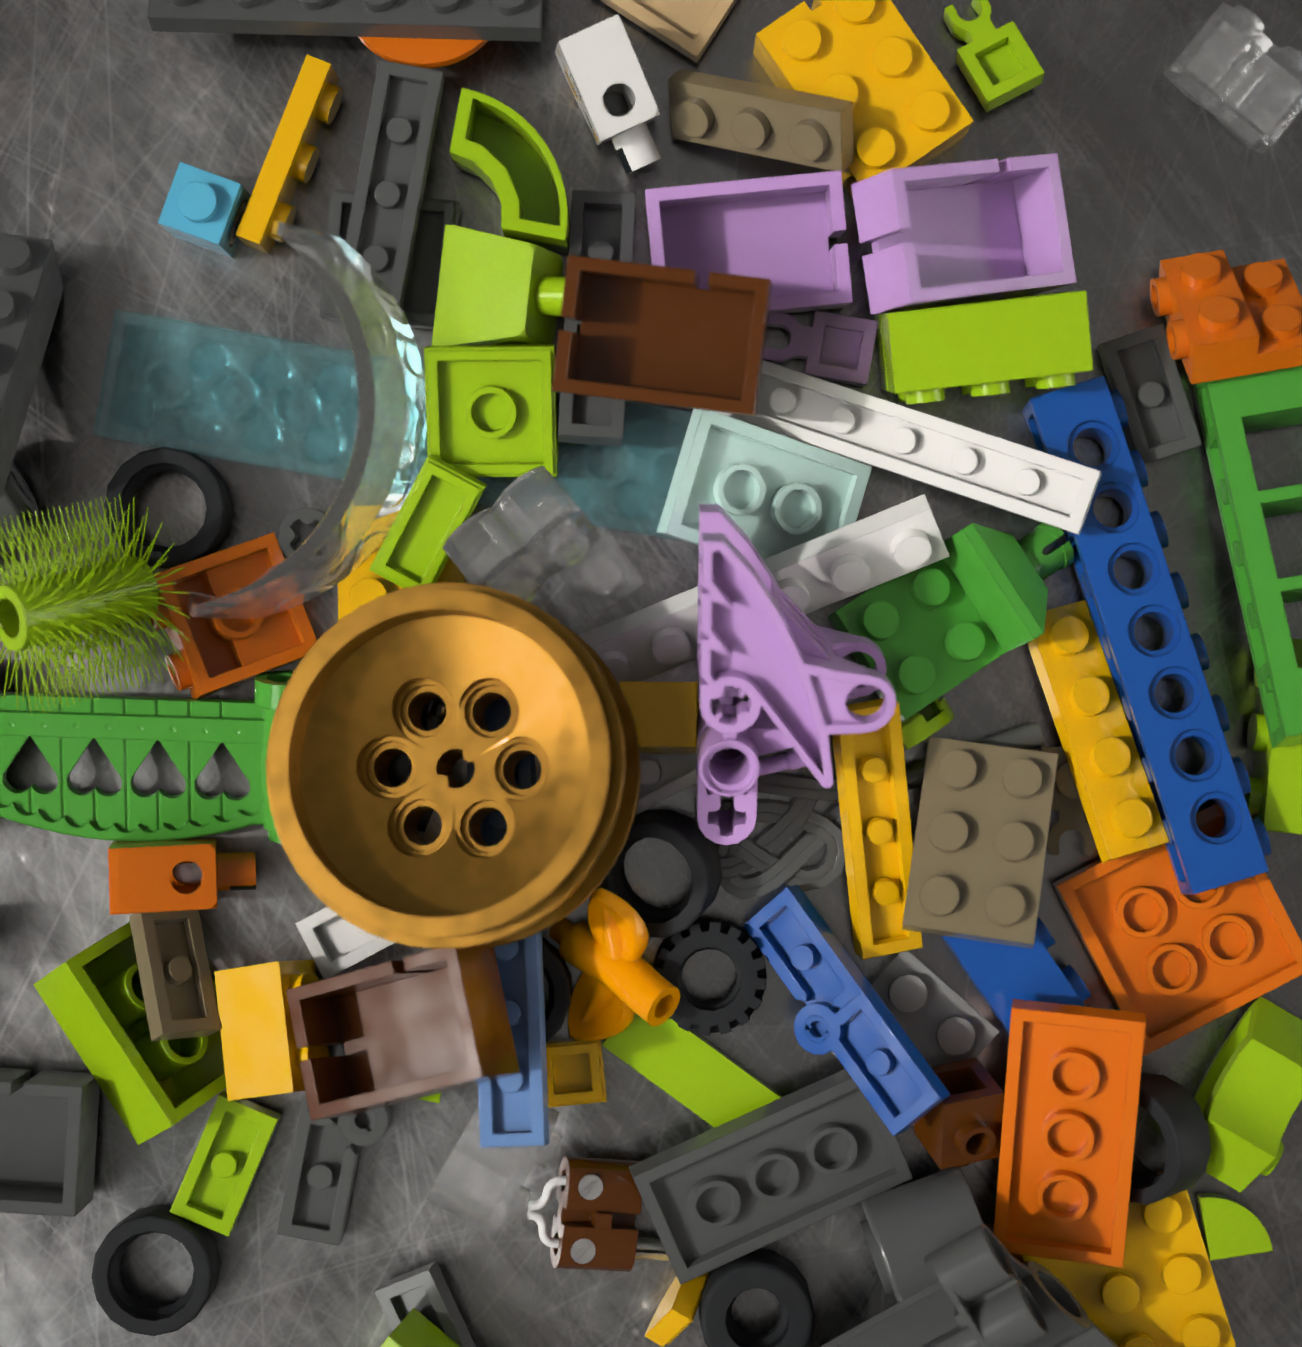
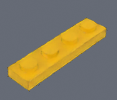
M1086 600L1046 610L1044 633L1028 642L1027 645L1101 862H1109L1168 843L1169 839Z
M884 698L848 704L847 707L857 715H871L880 709ZM896 701L894 715L880 729L868 733L832 735L854 952L862 960L923 948L921 932L902 930L913 853V840L900 704Z

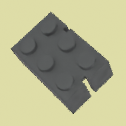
M0 1067V1213L75 1217L93 1200L100 1086L91 1073L43 1070L31 1078V1069Z

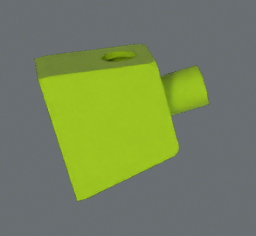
M445 225L432 345L552 344L555 339L557 316H561L565 277H562L563 261L561 255L532 243L461 226Z

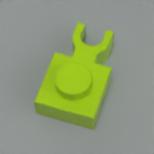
M972 0L971 6L979 16L972 21L961 19L952 4L944 8L943 21L956 39L967 44L957 49L955 62L986 113L1042 84L1045 72L1014 21L996 29L990 19L992 11L988 0Z

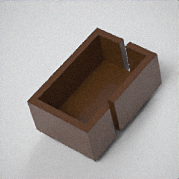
M568 255L561 317L570 321L581 322L580 335L573 331L559 330L552 391L756 417L773 286L771 279L709 272L708 286L711 290L699 288L700 275L696 270Z
M488 943L464 948L431 949L403 957V960L388 961L286 990L297 1049L343 1044L345 1050L344 1056L313 1058L300 1061L311 1121L355 1115L520 1073L494 947H488Z

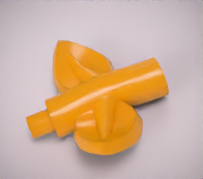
M603 888L596 889L591 894L588 903V922L582 921L574 924L565 917L552 925L549 931L550 938L560 945V957L583 972L571 996L567 1021L569 1038L577 1041H595L613 1037L623 1032L630 1025L635 1013L649 1025L659 1026L671 1017L680 1001L679 989L642 958L649 942V933L643 919L626 901L616 894Z

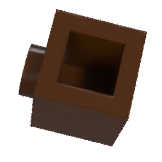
M976 1057L931 1066L951 1095L914 1124V1134L941 1170L951 1167H964L974 1162L1000 1157L1004 1104L1003 1090Z

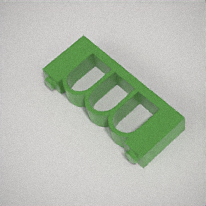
M1302 366L1191 385L1272 749L1302 744V667L1298 668L1284 608L1286 603L1302 601V575L1278 579L1264 518L1302 512V484L1258 491L1245 434L1302 424Z

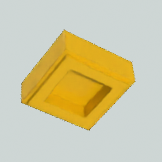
M572 1038L549 1040L546 1043L548 1108L607 1102L602 1041H577Z

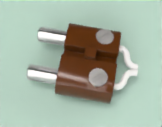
M570 1156L562 1158L558 1176L546 1183L542 1196L538 1200L529 1201L527 1219L534 1220L538 1224L541 1241L550 1247L553 1268L630 1272L635 1259L670 1261L660 1238L638 1237L639 1230L635 1227L636 1214H641L642 1197L631 1175L629 1166L640 1161ZM557 1187L558 1214L553 1215L550 1237L545 1217L535 1210H540L547 1205L553 1190Z

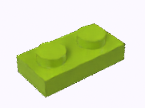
M223 1090L216 1100L170 1212L228 1237L234 1229L281 1118V1114L246 1099L228 1101L227 1091Z

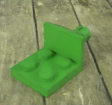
M971 523L944 540L950 557L870 588L827 617L836 630L869 638L879 646L886 662V677L893 685L896 701L900 704L901 722H903L1004 653L1024 645L1044 633L1048 588L1043 580L1058 570L1065 569L1074 562L1073 547L1070 541L1057 549L1043 554V549L1064 535L1061 529L1044 523L1037 525L1032 532L1018 541L1012 534ZM864 652L851 653L859 665L874 670L875 661L870 655ZM880 689L876 690L880 698L885 697Z

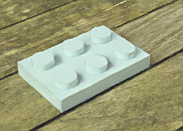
M693 409L657 532L698 546L699 504H719L749 537L762 559H766L856 522L872 467L718 412Z

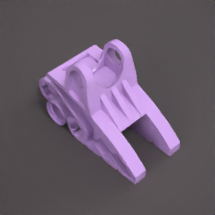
M699 504L697 670L699 676L700 709L698 710L696 749L697 819L699 829L706 838L717 844L731 845L746 839L755 827L759 776L788 769L795 770L808 767L822 787H831L833 785L829 735L868 733L880 729L894 715L896 697L893 685L886 677L887 668L884 654L876 643L866 637L816 626L780 589L775 577L749 537L719 504ZM852 652H864L874 659L875 667L874 670L867 669L865 666L852 663L843 658ZM878 689L885 696L883 705L871 715H857L850 711L846 705V700L868 696ZM745 695L749 696L748 701H743L740 698ZM794 748V750L786 751L784 754L758 759L762 755ZM721 796H733L731 810H719Z

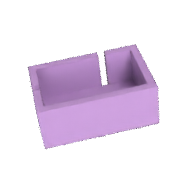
M1058 153L1010 157L1001 161L989 159L894 168L851 184L859 242H871L872 253L862 256L871 315L1028 296L1077 283Z
M841 170L645 189L651 265L696 270L700 275L699 288L711 290L708 286L709 272L771 279L773 286L769 314L846 308L853 303L848 243L834 244L829 250V239L840 238L846 231Z

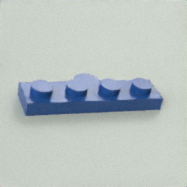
M799 885L786 887L743 925L794 998L804 1001L807 1005L799 1011L794 1022V1034L799 1045L805 1051L814 1055L834 1052L893 1136L905 1132L951 1095Z

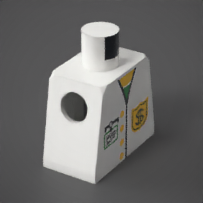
M619 14L558 41L555 55L597 146L612 140L626 174L661 159L647 126V123L655 120L660 115L659 109ZM609 92L622 93L629 106V112L623 116L611 115L603 100V96Z

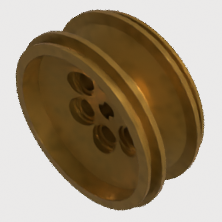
M453 582L423 584L382 595L358 607L327 630L307 651L293 671L282 692L273 717L266 758V785L276 832L289 860L310 890L328 908L347 922L367 933L395 943L433 949L464 948L488 943V947L510 944L533 936L572 913L598 888L616 863L634 822L641 782L640 747L630 706L619 683L594 649L551 615L518 596L486 586ZM438 697L442 698L446 706V717L436 729L427 731L421 720L422 710L430 700ZM506 698L511 707V716L508 723L500 730L489 731L484 717L487 707L497 699ZM406 753L412 764L411 775L404 784L394 787L388 778L389 764L399 754ZM534 754L541 762V776L534 786L522 790L515 782V767L522 758ZM461 757L465 761L475 764L474 776L465 786L463 781L454 779L452 776L453 767ZM435 810L442 820V830L439 837L433 843L425 845L417 834V825L424 813ZM498 810L506 819L507 832L502 841L490 847L482 839L480 833L481 824L488 814Z

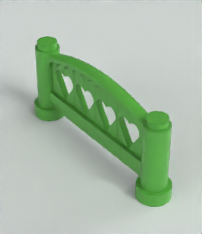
M271 671L256 675L255 700L98 695V699L97 695H92L94 700L92 701L91 695H86V701L84 694H79L81 698L79 702L78 695L73 694L74 705L72 695L67 694L70 706L68 707L65 695L61 694L62 707L57 694L54 693L55 709V704L48 693L50 712L46 694L43 693L44 713L38 693H36L38 710H36L35 694L29 693L31 715L27 693L24 692V702H22L23 692H18L17 710L16 692H6L5 699H3L4 692H0V816L17 823L51 832L109 841L182 840L225 833L252 825H263V828L268 830V840L282 844L276 832L269 805L266 785V758L273 717L282 692L293 671ZM29 736H31L58 777V785L54 790H42L34 783L28 789L18 790L13 788L7 781V770ZM93 739L97 741L122 779V787L117 792L108 793L98 786L89 792H81L71 784V771ZM157 741H160L186 781V789L181 794L171 795L162 788L153 794H144L134 785L136 771ZM221 743H224L249 781L250 791L245 796L234 797L225 790L219 795L208 796L203 794L198 788L197 779L199 774Z

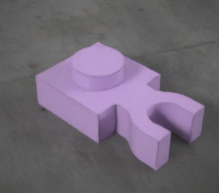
M815 310L812 327L800 324L795 318L786 313L769 314L767 326L785 329L790 336V343L783 349L765 347L763 360L774 364H781L791 359L806 360L804 374L822 380L863 387L867 386L878 327L877 321Z

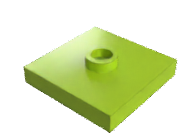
M556 344L430 345L424 347L428 456L432 454L473 477H557L559 474L557 392L552 391Z

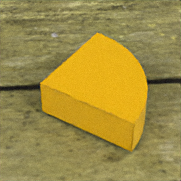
M708 1272L681 1285L677 1276L675 1277L652 1317L645 1333L646 1338L664 1347L666 1344L669 1345L694 1320L702 1298V1292L709 1278Z

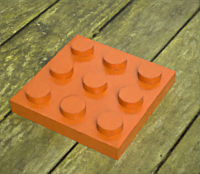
M1211 801L1198 808L1196 812L1198 828L1209 837L1216 836L1222 830L1224 813L1219 805ZM1164 844L1102 863L1101 859L1052 883L1117 1009L1120 1011L1146 1013L1144 1056L1302 975V941L1266 872L1198 894H1181Z

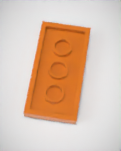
M1013 999L993 1232L1011 1254L1123 1268L1146 1013Z

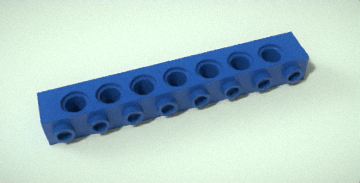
M1103 375L1030 398L1022 411L1035 450L1101 471L1102 473L1080 535L1065 530L1062 531L1064 532L1065 542L1070 541L1073 547L1074 562L1072 564L1169 839L1165 846L1181 894H1198L1268 872L1269 869L1265 856L1271 855L1272 852L1270 840L1260 818H1251L1244 794L1251 791L1248 773L1239 756L1231 757L1223 734L1230 730L1228 713L1221 697L1218 694L1210 695L1203 671L1208 670L1210 667L1207 650L1201 636L1197 632L1193 634L1189 632L1182 611L1189 608L1187 590L1180 574L1177 571L1172 573L1169 571L1162 550L1169 546L1167 530L1160 513L1157 510L1149 511L1142 488L1148 486L1147 470L1139 451H1129L1122 430L1123 427L1128 426V415L1120 392L1117 389L1109 391L1105 376ZM1080 437L1095 439L1103 449V463L1098 466H1088L1081 463L1073 451L1074 440ZM1110 497L1121 505L1124 512L1121 526L1107 527L1096 519L1093 511L1096 498ZM1130 557L1141 565L1144 579L1140 588L1129 589L1122 586L1116 580L1114 564L1117 558ZM1139 618H1152L1162 627L1164 640L1157 651L1147 650L1136 641L1134 627ZM1161 678H1170L1176 681L1183 690L1184 701L1176 713L1163 710L1156 702L1154 691L1156 684ZM1183 739L1195 741L1203 750L1204 763L1200 771L1195 775L1183 772L1176 763L1175 751ZM1206 800L1215 802L1224 813L1223 828L1214 837L1203 834L1196 823V812L1199 806Z

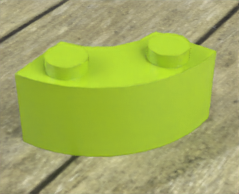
M461 88L449 151L456 168L478 176L497 194L501 204V229L504 237L532 243L547 250L569 253L570 214L566 191L560 170L547 144L538 132L509 106L478 91Z
M1262 996L1255 1000L1232 1029L1206 1071L1194 1096L1209 1127L1211 1152L1206 1173L1240 1193L1259 1174L1267 1176L1275 1169L1284 1150V1144L1281 1142L1282 1136L1291 1116L1302 1100V1020Z

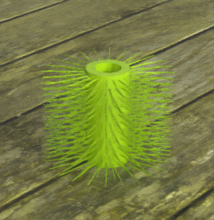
M120 494L119 500L123 520L120 537V521L118 524L115 497L116 524L111 511V502H108L106 497L109 507L110 530L102 497L100 498L104 512V522L98 510L97 498H95L99 526L92 510V501L88 503L91 510L92 526L84 501L82 503L86 513V525L82 520L78 501L80 525L75 517L73 503H71L75 529L68 514V506L65 507L68 530L60 506L61 527L53 506L56 529L50 519L49 508H47L50 531L43 511L41 512L44 534L36 511L34 512L37 518V531L33 526L30 511H28L31 521V532L23 512L26 535L17 516L19 537L11 515L12 535L4 516L9 542L0 525V546L3 554L1 551L0 554L5 561L6 568L5 572L0 563V574L2 580L0 579V640L4 644L0 653V659L5 646L7 650L0 661V665L9 651L3 697L5 699L11 653L15 651V663L9 688L16 669L17 710L18 669L20 664H22L23 668L22 702H24V688L26 685L31 715L32 710L29 697L31 675L33 678L36 710H38L37 690L44 713L42 682L50 712L48 692L56 709L54 688L62 707L60 687L64 692L68 707L70 706L67 700L66 686L72 695L73 704L75 705L71 688L72 684L80 702L77 678L86 701L84 680L87 683L92 701H94L90 690V679L95 686L97 698L99 699L95 676L104 696L105 691L102 685L101 673L110 695L107 672L111 677L116 695L113 672L116 678H118L122 693L118 668L123 676L127 690L128 684L125 678L124 665L130 678V685H133V688H135L131 679V664L135 673V680H137L140 689L136 674L137 664L141 671L144 687H146L140 659L147 672L149 684L152 679L148 672L147 659L158 682L151 664L152 659L148 655L146 648L156 661L163 683L159 669L161 665L157 661L154 649L167 671L168 669L150 636L157 639L175 675L162 645L165 648L166 646L159 640L158 636L174 654L175 652L153 627L150 621L151 618L154 619L184 661L157 620L180 633L188 642L190 641L157 609L158 604H161L192 619L176 610L180 608L159 601V599H166L160 598L159 592L190 593L158 590V587L175 584V582L157 585L156 582L184 567L156 579L155 576L160 574V572L155 575L152 572L168 559L167 557L161 561L175 543L172 544L152 568L147 564L163 523H161L155 538L141 558L149 507L147 508L139 557H135L144 516L140 529L138 527L135 533L134 497L133 540L130 545L128 544L130 504L128 505L126 529L125 512L123 515ZM111 517L116 531V535L114 532L113 536L111 532ZM87 523H88L89 526H90L91 533L89 532V530H88V528H87ZM38 525L42 535L43 542L39 536ZM45 525L50 536L49 541L47 540V536L45 533ZM77 525H78V527H79V529H80V531H79V537H78ZM52 526H53V529H54V531H55V542H54V536H53ZM63 526L66 530L67 537L63 532ZM123 526L126 540L125 552L121 543ZM13 528L17 538L18 545L14 540ZM20 528L25 539L24 544L21 541ZM27 529H28V531H29V533H30V536H31V537H30V544H29V538H28ZM105 530L110 539V543L108 546H106L104 541ZM2 532L11 550L12 558L5 551ZM81 533L84 538V540L82 541L86 544V546L81 542ZM63 535H64V537H65V539H66V541H67L66 550H65V545H66V543L64 544ZM57 537L60 542L59 546L62 548V550L56 545ZM116 538L118 542V550L115 547ZM98 539L102 543V552L97 545ZM32 540L36 547L35 551L32 549ZM39 540L43 545L42 553H40L41 548L39 549ZM14 543L20 552L21 562L14 554ZM74 543L78 547V556L73 549ZM132 545H133V553H132V557H131V556H130V550H131ZM50 547L54 551V559L49 554ZM56 547H57V548L59 549V551L61 552L60 556H59V554H58V552H57ZM25 550L29 555V564L24 557ZM6 554L12 560V567L9 564ZM156 612H157L162 618H164L168 623H166V622L163 621L161 618H159V617L156 615ZM146 622H147V623L150 625V627L152 628L153 633L147 628ZM142 630L149 639L152 652L143 639ZM136 634L139 636L142 646L137 642ZM121 639L124 642V651L121 648ZM114 641L118 647V652L113 647ZM129 644L134 646V656L129 648ZM98 645L101 649V657L97 653ZM90 649L93 650L95 659L91 656ZM29 651H30L31 663H30L29 656H28V652H29ZM74 651L78 657L77 665L74 662ZM139 651H140L141 653L144 652L145 664H144V661H143V659H142V657H141ZM19 652H20V657H21V659H20V662H19V665H18V656H19ZM107 652H111V663L107 657ZM67 655H68L69 658H70L71 666H70L69 663L66 661V656H67ZM124 656L128 660V664L125 662ZM119 657L121 658V668L119 666ZM50 658L54 663L53 672L50 669ZM84 658L88 660V671L83 663ZM26 659L30 668L29 685L26 678ZM33 662H35V664H36L35 674H34V663H33ZM43 662L47 667V683L42 673ZM101 663H102L103 666L105 667L106 678H105V675H104V671H103V669H102V667H101ZM66 664H67V665L69 666V668L71 669V676H70V673H69L70 670L67 668ZM96 664L98 666V675L100 677V680L96 674ZM61 665L64 667L65 679L60 672ZM37 669L41 679V697L35 680ZM55 669L57 670L58 679L55 676ZM78 671H79L80 674L82 675L83 687H82V684H81V681H80V677L78 676V673H77ZM73 672H74V675H75L76 687H75L74 682H73V680H72V674H73ZM66 675H67L69 687H68V685H67V683H66ZM49 676H50V682H51L53 697H52V694H51V692H50V690H49V688H48ZM54 678H55L56 681L58 682L59 694H58L56 685H55V683H54Z

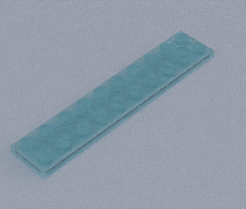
M115 309L93 435L100 438L156 448L168 447L200 456L409 493L428 456L425 364ZM557 392L558 424H559L560 392ZM625 401L623 446L558 443L559 474L557 477H475L488 484L477 505L685 542L658 533L657 528L692 412Z

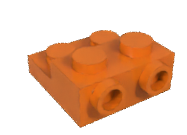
M1217 250L1160 260L1159 277L1150 280L1151 304L1155 316H1164L1166 319L1167 344L1171 358L1173 360H1182L1191 385L1302 366V296L1284 258L1231 267L1224 250Z
M274 532L161 571L160 574L155 576L156 579L184 567L156 582L157 585L175 582V584L158 587V590L190 593L159 592L160 598H166L159 599V601L180 608L176 610L192 619L161 604H158L157 610L190 642L163 622L157 621L166 630L169 639L184 659L183 661L173 647L175 654H168L167 658L175 675L166 659L170 677L178 691L189 688L192 698L198 699L254 679L258 674L269 672L301 660L317 642ZM156 612V615H157L159 618H161L163 621H165L166 623H168L164 618H162V617ZM151 618L150 621L157 631L161 630L154 619Z

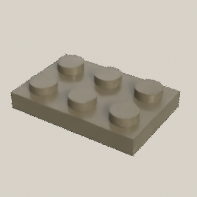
M929 736L902 930L1033 949L1059 754Z

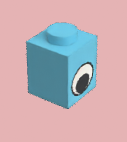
M179 162L158 224L176 238L233 258L239 241L235 234L251 195L240 183Z

